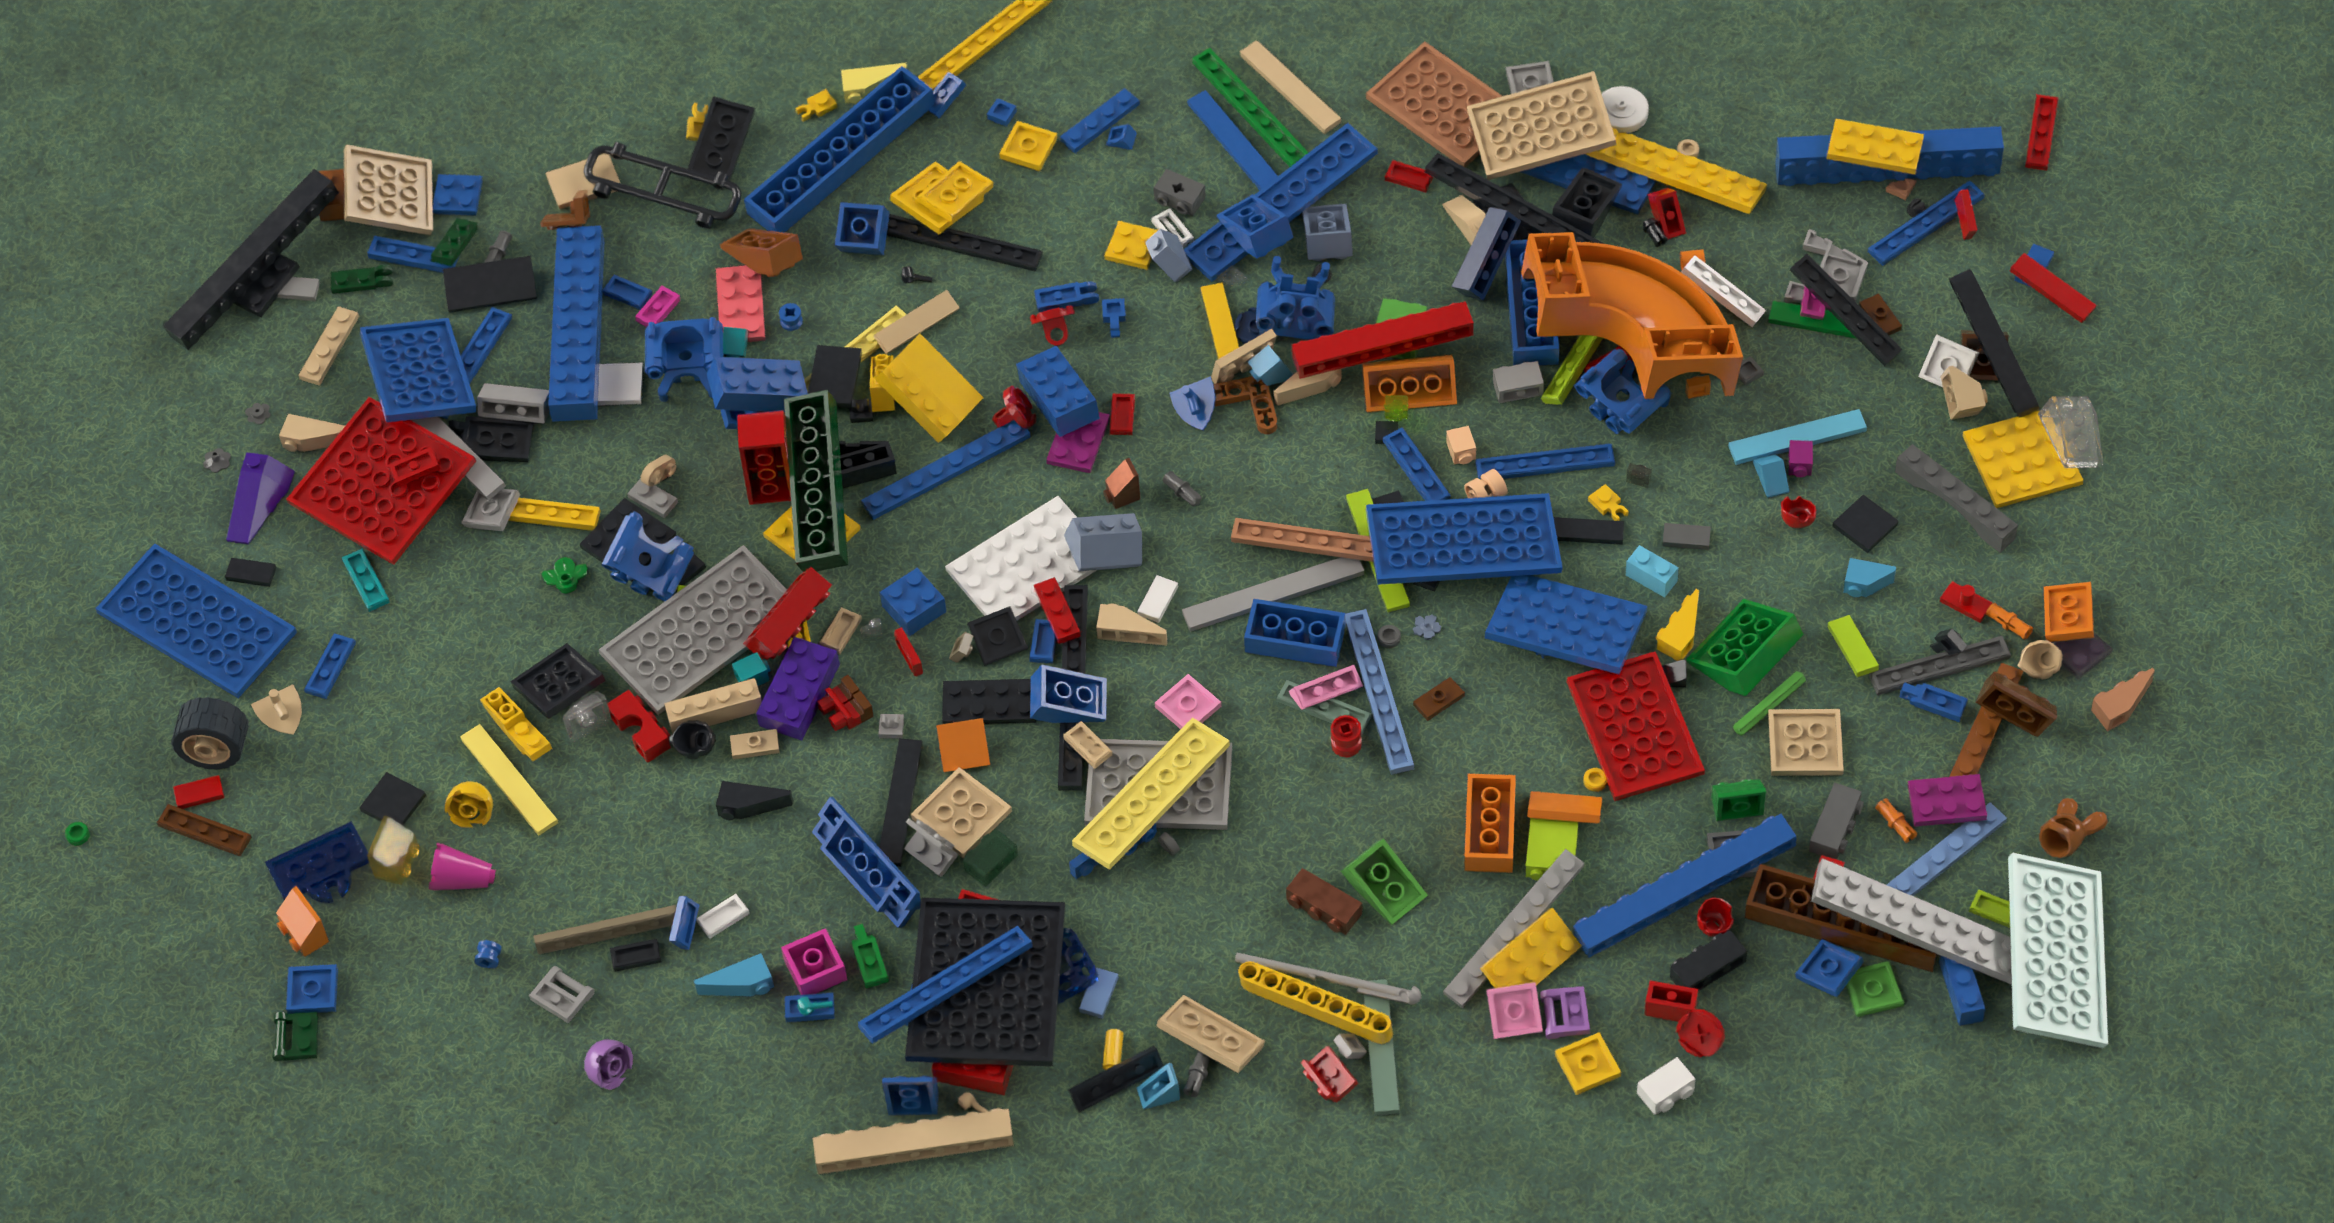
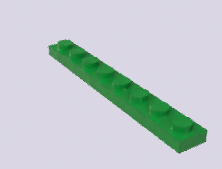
M1211 48L1192 58L1193 64L1289 167L1308 154L1307 150Z

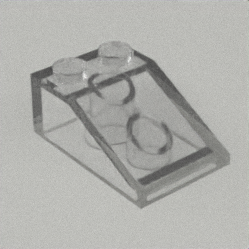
M2050 397L2038 415L2064 468L2102 467L2104 463L2098 418L2089 397Z

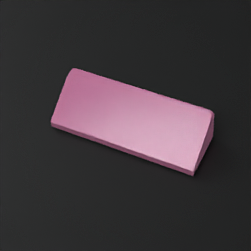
M1352 665L1293 687L1289 690V693L1300 709L1303 710L1361 688L1363 684L1355 666Z

